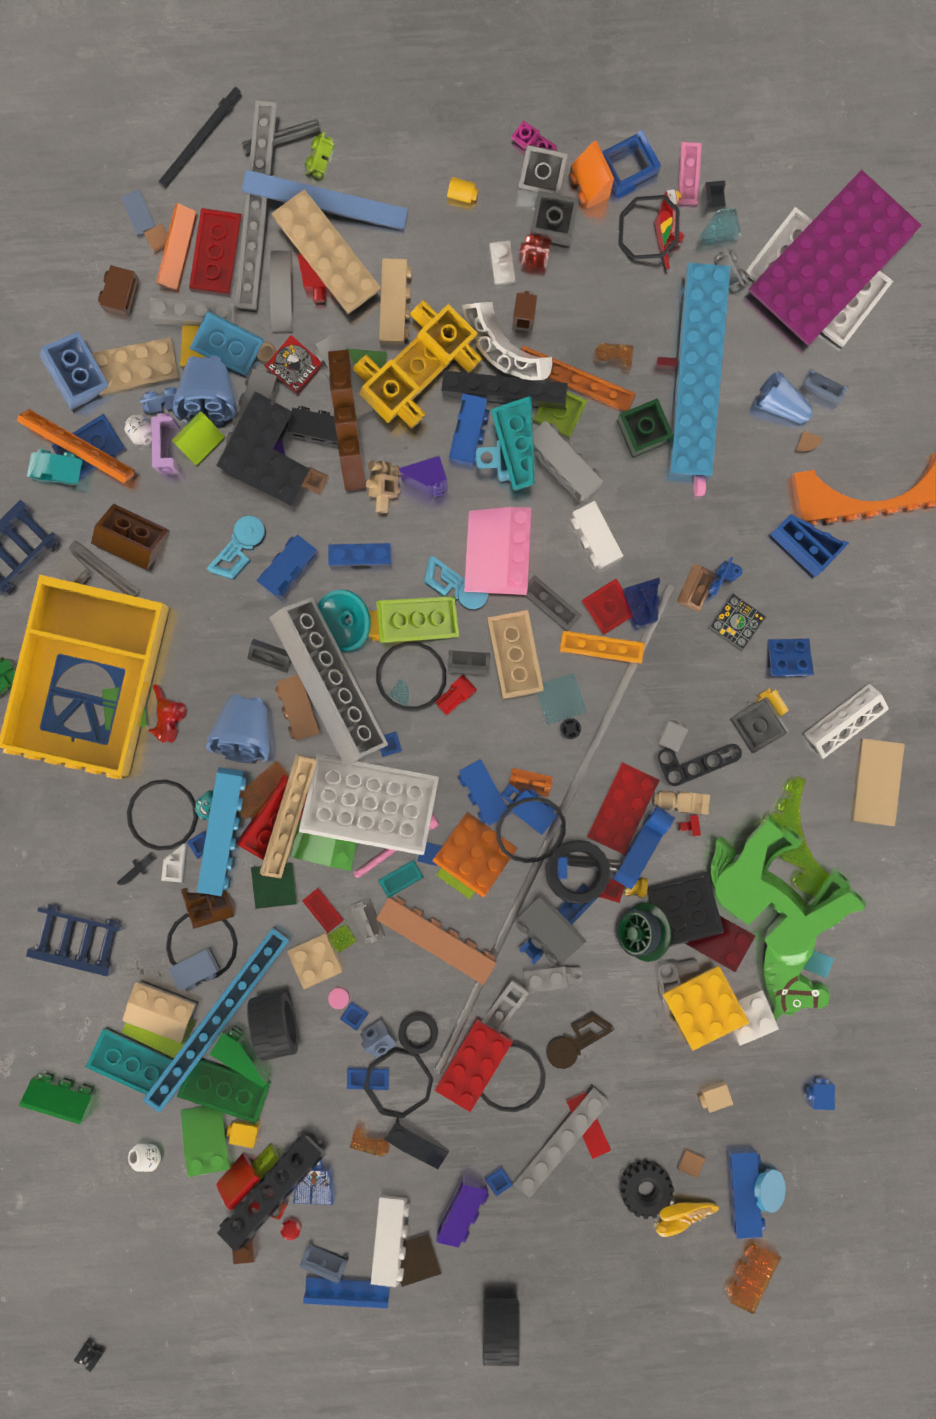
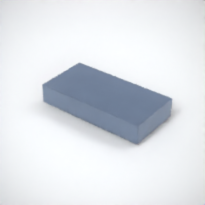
M140 189L121 196L137 236L155 227Z

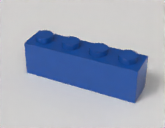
M754 1148L730 1149L729 1161L734 1234L737 1239L762 1238V1231L766 1230L764 1217L761 1218V1209L756 1203L758 1202V1197H755L754 1194L755 1183L759 1176L758 1167H761V1156L757 1154Z

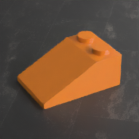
M596 140L573 162L568 174L572 185L576 184L579 191L577 196L580 203H584L587 209L609 199L614 180Z

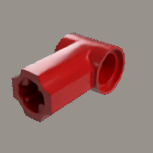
M463 674L435 703L448 715L462 701H466L475 693L477 688Z

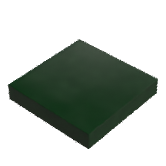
M293 863L285 864L281 878L261 875L260 870L262 866L251 867L255 909L297 904Z

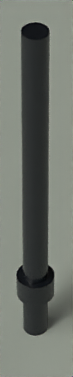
M236 86L226 98L221 99L218 103L219 107L158 181L160 185L165 187L222 115L232 108V103L241 93Z

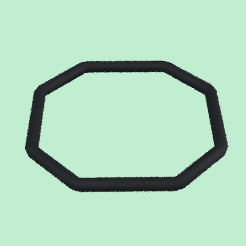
M665 195L634 198L620 214L619 245L632 259L664 257L679 240V208ZM664 199L676 211L675 239L661 254L634 255L623 244L624 215L637 201Z
M393 1049L369 1065L364 1090L380 1114L404 1118L428 1102L433 1077L418 1054ZM394 1053L414 1056L429 1078L425 1099L403 1114L383 1111L368 1089L372 1068Z

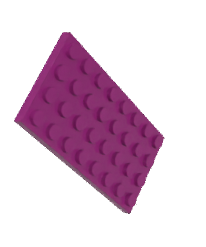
M861 169L752 284L748 291L809 346L922 225Z

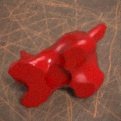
M153 684L158 702L156 709L158 720L157 725L149 729L148 732L152 733L162 743H165L167 739L173 743L177 737L176 722L184 719L186 708L182 702L163 698L159 686Z

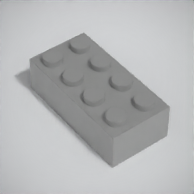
M545 420L533 432L534 455L583 505L600 489L603 483L601 480L602 475L597 469H591L587 465L588 460L581 453L577 454L572 449L574 447L567 438L563 439L558 434L560 431L553 423L548 424Z

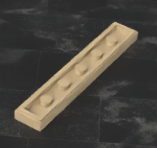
M295 755L260 870V874L263 876L282 877L317 759Z

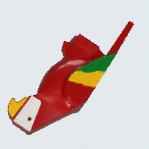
M668 190L664 193L675 205H677L679 199H682L679 191ZM664 199L661 201L654 220L659 247L662 252L675 239L676 211ZM680 230L679 240L676 244L682 243L685 237L684 233ZM667 253L663 257L666 270L670 269Z

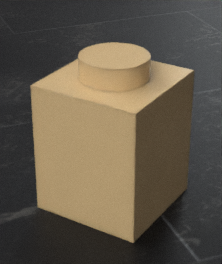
M724 1081L700 1089L702 1093L699 1096L703 1108L707 1107L710 1113L734 1105L727 1084Z

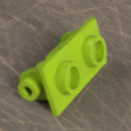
M325 132L315 136L312 140L311 148L313 150L311 156L307 157L304 167H306L305 175L313 172V176L319 179L324 175L328 161L321 157L329 158L334 146L331 137L326 136L324 138Z

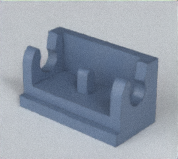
M812 368L809 370L801 386V389L835 406L842 402L844 394L849 388L815 372Z
M309 1244L299 1267L339 1283L348 1261Z

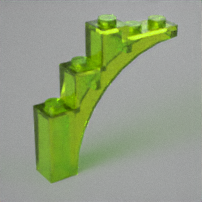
M794 776V779L791 778L787 784L786 790H788L786 798H782L778 809H780V813L771 811L770 814L765 816L764 820L770 815L783 827L785 825L790 826L803 838L802 844L798 848L780 854L779 859L801 868V871L797 872L794 877V888L814 896L829 874L815 860L806 844L800 817L801 795L806 779Z

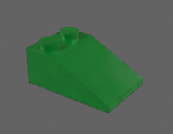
M227 1027L209 1055L264 1088L270 1079L267 1071L248 1040L242 1036L243 1032L235 1027Z

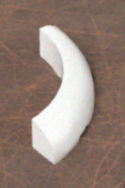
M492 302L462 305L465 321L478 333L475 337V345L491 364L504 373L520 377L521 379L543 380L549 376L552 368V357L533 356L513 345L502 332L497 322Z

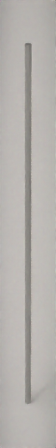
M667 584L640 642L645 643L644 651L675 588L670 584ZM630 662L560 806L564 817L638 663ZM558 813L536 858L549 851L562 823ZM544 859L533 863L490 952L495 956V961ZM476 981L436 1064L434 1071L439 1074L442 1073L484 986Z

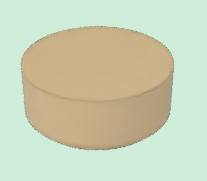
M264 342L257 354L258 360L263 364H267L277 352L273 344Z

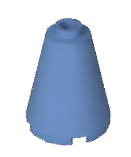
M778 370L777 374H771L760 388L762 391L761 396L758 397L756 395L754 406L799 424L807 423L813 415V407L782 372Z

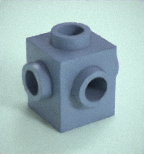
M381 1020L360 1033L364 1041L361 1043L363 1049L367 1054L371 1052L375 1058L385 1054L397 1045L390 1030Z

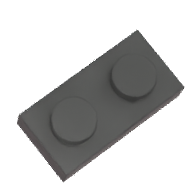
M253 639L250 644L247 658L287 672L291 660L286 650Z

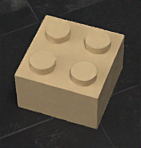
M327 932L287 950L303 989L342 973L344 970Z

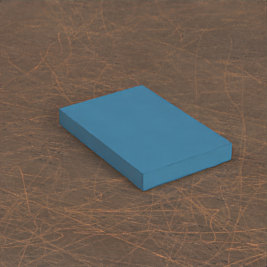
M207 310L189 349L207 358L218 356L226 367L247 376L264 342V338Z

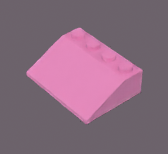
M504 507L469 511L464 592L527 595L531 508Z

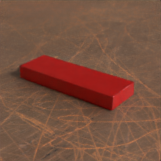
M585 1092L566 1100L571 1113L586 1097ZM596 1118L582 1135L592 1159L611 1151Z

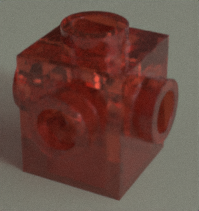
M527 235L526 243L522 242L519 255H523L522 263L530 267L539 266L546 268L551 239L542 238L539 235Z

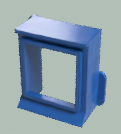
M642 129L635 135L602 151L614 177L612 190L616 198H622L635 191V185L658 174L661 168V164ZM638 144L649 167L621 181L609 158Z

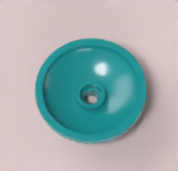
M345 589L334 590L324 595L317 606L340 651L347 652L359 648L368 638L371 629V617L365 602L354 592Z

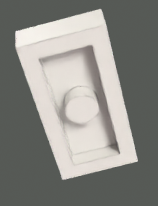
M510 241L490 243L495 286L515 283Z

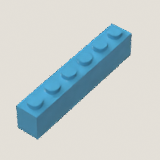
M218 767L197 892L222 896L223 889H228L229 877H226V871L231 870L233 858H230L229 854L230 850L234 851L236 838H232L233 830L237 831L240 818H236L237 810L241 811L243 798H239L240 790H245L246 778H243L244 771Z

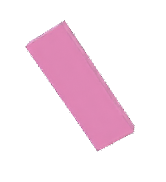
M681 142L678 191L681 193L682 199H679L677 205H698L702 143Z

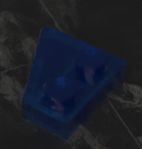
M660 578L636 584L622 590L637 629L658 621L657 606L659 604V596L657 595Z

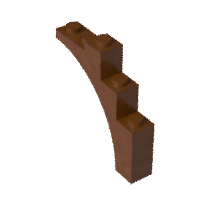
M349 349L329 351L330 391L345 491L366 488L365 473L357 425Z

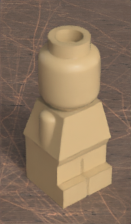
M660 791L654 795V806H659L663 810H674L676 808L678 812L709 814L710 795L680 791L676 795L675 792Z

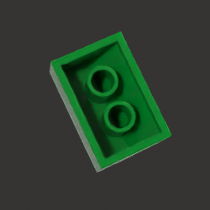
M39 1073V1075L31 1078L19 1106L80 1125L90 1115L96 1092H92L90 1087L83 1085L76 1087L71 1085L70 1081L63 1079L56 1081L51 1079V1076L48 1074Z

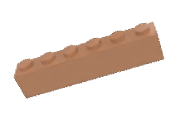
M397 896L394 899L392 897L388 898L376 920L479 983L485 984L497 964L493 954L486 950L484 953L476 949L477 945L468 939L466 942L458 938L460 935L451 929H448V931L441 928L442 924L437 920L431 918L429 921L423 917L424 913L419 909L413 907L411 910L406 907V902Z

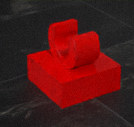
M698 814L687 815L688 822L678 823L679 831H690V836L701 835Z

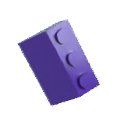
M440 456L399 468L402 483L427 496L439 497L445 494L444 491L448 490L447 478Z
M464 1175L436 1231V1242L458 1248L461 1242H466L470 1234L468 1228L471 1223L475 1224L480 1214L477 1212L480 1204L484 1206L489 1194L487 1193L486 1185Z

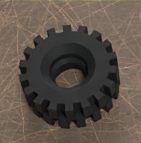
M641 1162V1165L636 1163L631 1170L629 1168L626 1170V1175H623L621 1178L620 1194L625 1206L631 1213L633 1212L637 1217L643 1216L644 1219H648L649 1216H652L654 1219L657 1218V1214L663 1208L671 1206L670 1202L674 1199V1187L668 1173L661 1166H656L653 1162H650V1164ZM643 1182H650L654 1185L655 1192L651 1197L645 1198L639 1194V1186Z

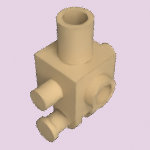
M371 460L368 464V469L371 471L376 470V472L366 482V487L369 488L368 496L376 498L377 513H388L389 499L397 498V494L401 490V487L398 486L399 477H396L400 475L399 468L401 467L393 466L389 462H375Z

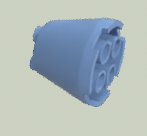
M192 356L188 358L173 400V414L178 420L185 419L191 421L201 411L218 427L224 425V421L235 418L236 403L227 368L221 362L220 357L198 358Z
M232 694L230 699L226 701L207 738V750L211 753L217 751L224 755V759L241 763H255L257 759H261L264 762L267 761L270 746L268 709L263 705L264 701L256 697L246 699L241 695Z

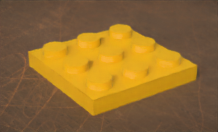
M720 965L663 993L692 1051L749 1023Z

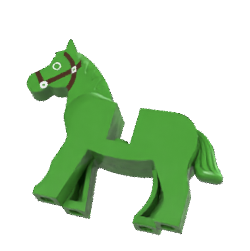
M769 815L748 837L746 845L739 855L735 856V847L724 837L719 836L716 839L715 854L711 863V878L716 888V896L719 902L748 926L771 902L774 909L781 914L767 929L765 937L767 949L764 961L766 988L769 998L775 1007L774 1019L777 1020L782 1014L793 1016V1013L802 1008L821 1009L829 1004L830 988L823 983L813 984L810 979L801 975L800 972L814 952L817 936L838 924L847 915L862 911L866 907V900L850 886L851 880L836 867L833 868L808 903L789 884L769 872L768 869L776 857L788 850L798 848L803 840L790 826L785 825L783 827Z

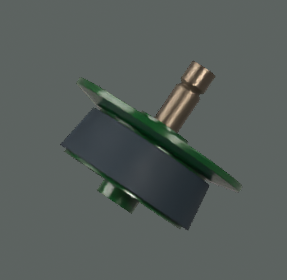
M652 903L638 904L620 919L617 929L618 940L622 949L627 954L645 962L656 961L665 955L670 946V922L664 911L657 905Z

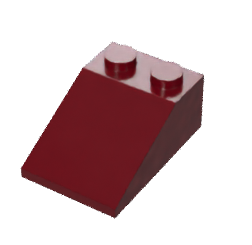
M720 916L724 933L685 944L736 973L756 935Z

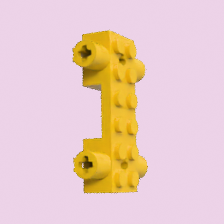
M425 300L421 301L412 310L410 316L422 329L418 336L393 360L390 359L382 368L368 355H365L353 367L352 370L365 382L359 395L387 423H390L398 415L413 429L426 416V413L413 401L423 389L453 360L467 373L472 372L483 360L470 346L478 333L449 304L437 313ZM389 389H391V390L393 391V393L391 394V393H388L387 391H389Z

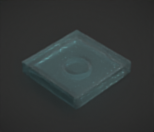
M575 673L544 682V692L537 693L547 725L587 712Z

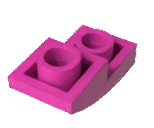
M524 120L511 136L524 150L526 149V144L557 150V145L541 136L539 130Z

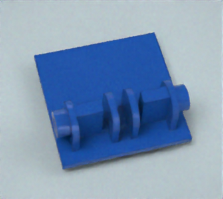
M733 557L727 561L724 560L720 564L716 573L719 577L712 582L708 593L711 594L709 600L717 595L724 579L734 581L742 575V568L732 563Z
M809 638L768 639L771 664L769 675L773 677H807L808 675H814Z

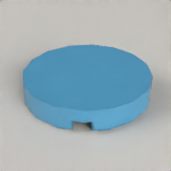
M766 1169L764 1173H760L756 1180L754 1194L755 1197H758L757 1206L762 1211L774 1213L779 1210L785 1199V1181L779 1171Z

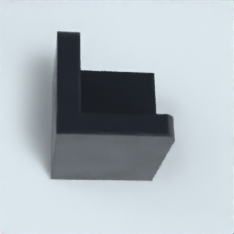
M726 180L705 182L702 190L704 210L724 209L726 207L724 193Z

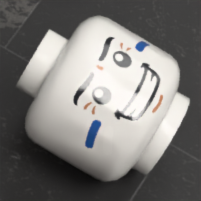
M134 414L126 420L125 433L135 445H147L152 441L151 422L145 415Z
M136 1144L128 1155L129 1164L135 1171H154L161 1160L159 1149L154 1144Z

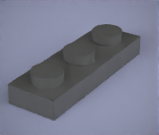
M536 575L528 581L526 596L568 631L581 617L577 610Z

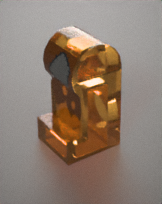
M602 343L596 347L594 359L598 364L618 363L623 364L622 370H631L633 345Z
M356 1124L350 1148L376 1156H384L388 1153L390 1143L384 1140L385 1135L375 1136L363 1132L364 1126Z

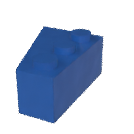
M463 393L449 462L473 467L474 461L476 462L478 443L483 442L485 430L482 429L483 422H488L490 410H487L486 398Z
M298 534L295 537L292 536L285 544L286 548L275 556L271 565L256 580L279 600L284 597L318 554V550Z

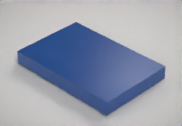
M104 413L72 433L112 457L126 450V447ZM57 444L51 446L57 455H64V452L71 453ZM82 459L79 479L97 467Z

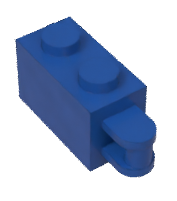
M511 784L501 794L502 797L510 802L507 807L523 798L540 796L531 788L527 791L523 787L519 791ZM513 792H516L517 795L513 800L509 798ZM539 801L525 802L511 810L541 835L558 816L553 812L555 810L553 807Z

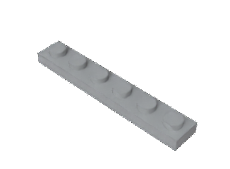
M593 1087L513 1185L530 1198L610 1101Z

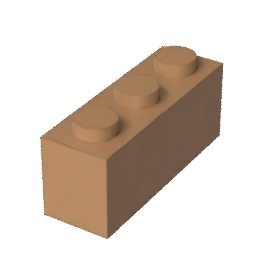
M299 675L277 681L278 687H275L278 699L282 698L284 707H281L284 718H289L291 726L288 727L291 739L295 738L296 741H301L321 734L310 697Z

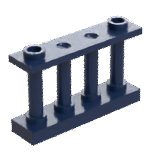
M21 499L0 519V539L4 535H8L28 556L18 564L0 546V558L13 570L5 579L0 575V595L11 591L14 587L13 583L47 550L53 549L60 538L54 532L48 535L29 516L28 511L31 508ZM18 521H23L42 540L34 550L14 531L13 526Z
M52 904L38 907L37 912L45 913L38 944H35V947L28 948L26 957L102 976L112 974L113 966L108 965L107 957L114 931L119 932L123 930V926L118 925L119 921L113 919L102 921L57 910L58 906ZM53 916L65 918L59 946L55 952L47 950L48 947L46 946ZM78 921L86 923L79 952L74 957L67 955L66 949L73 922ZM94 926L106 928L99 958L96 959V962L88 960L86 956Z

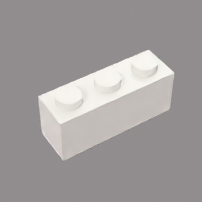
M595 501L572 512L573 518L570 519L574 529H579L582 534L580 540L584 548H589L592 554L589 557L594 566L598 565L599 569H602L622 559L623 554Z

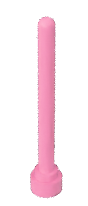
M433 814L429 830L431 828L434 830L440 825ZM384 849L355 870L354 877L360 878L397 850Z

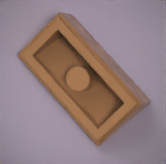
M694 564L677 602L700 612L708 595V590L717 574L703 566Z

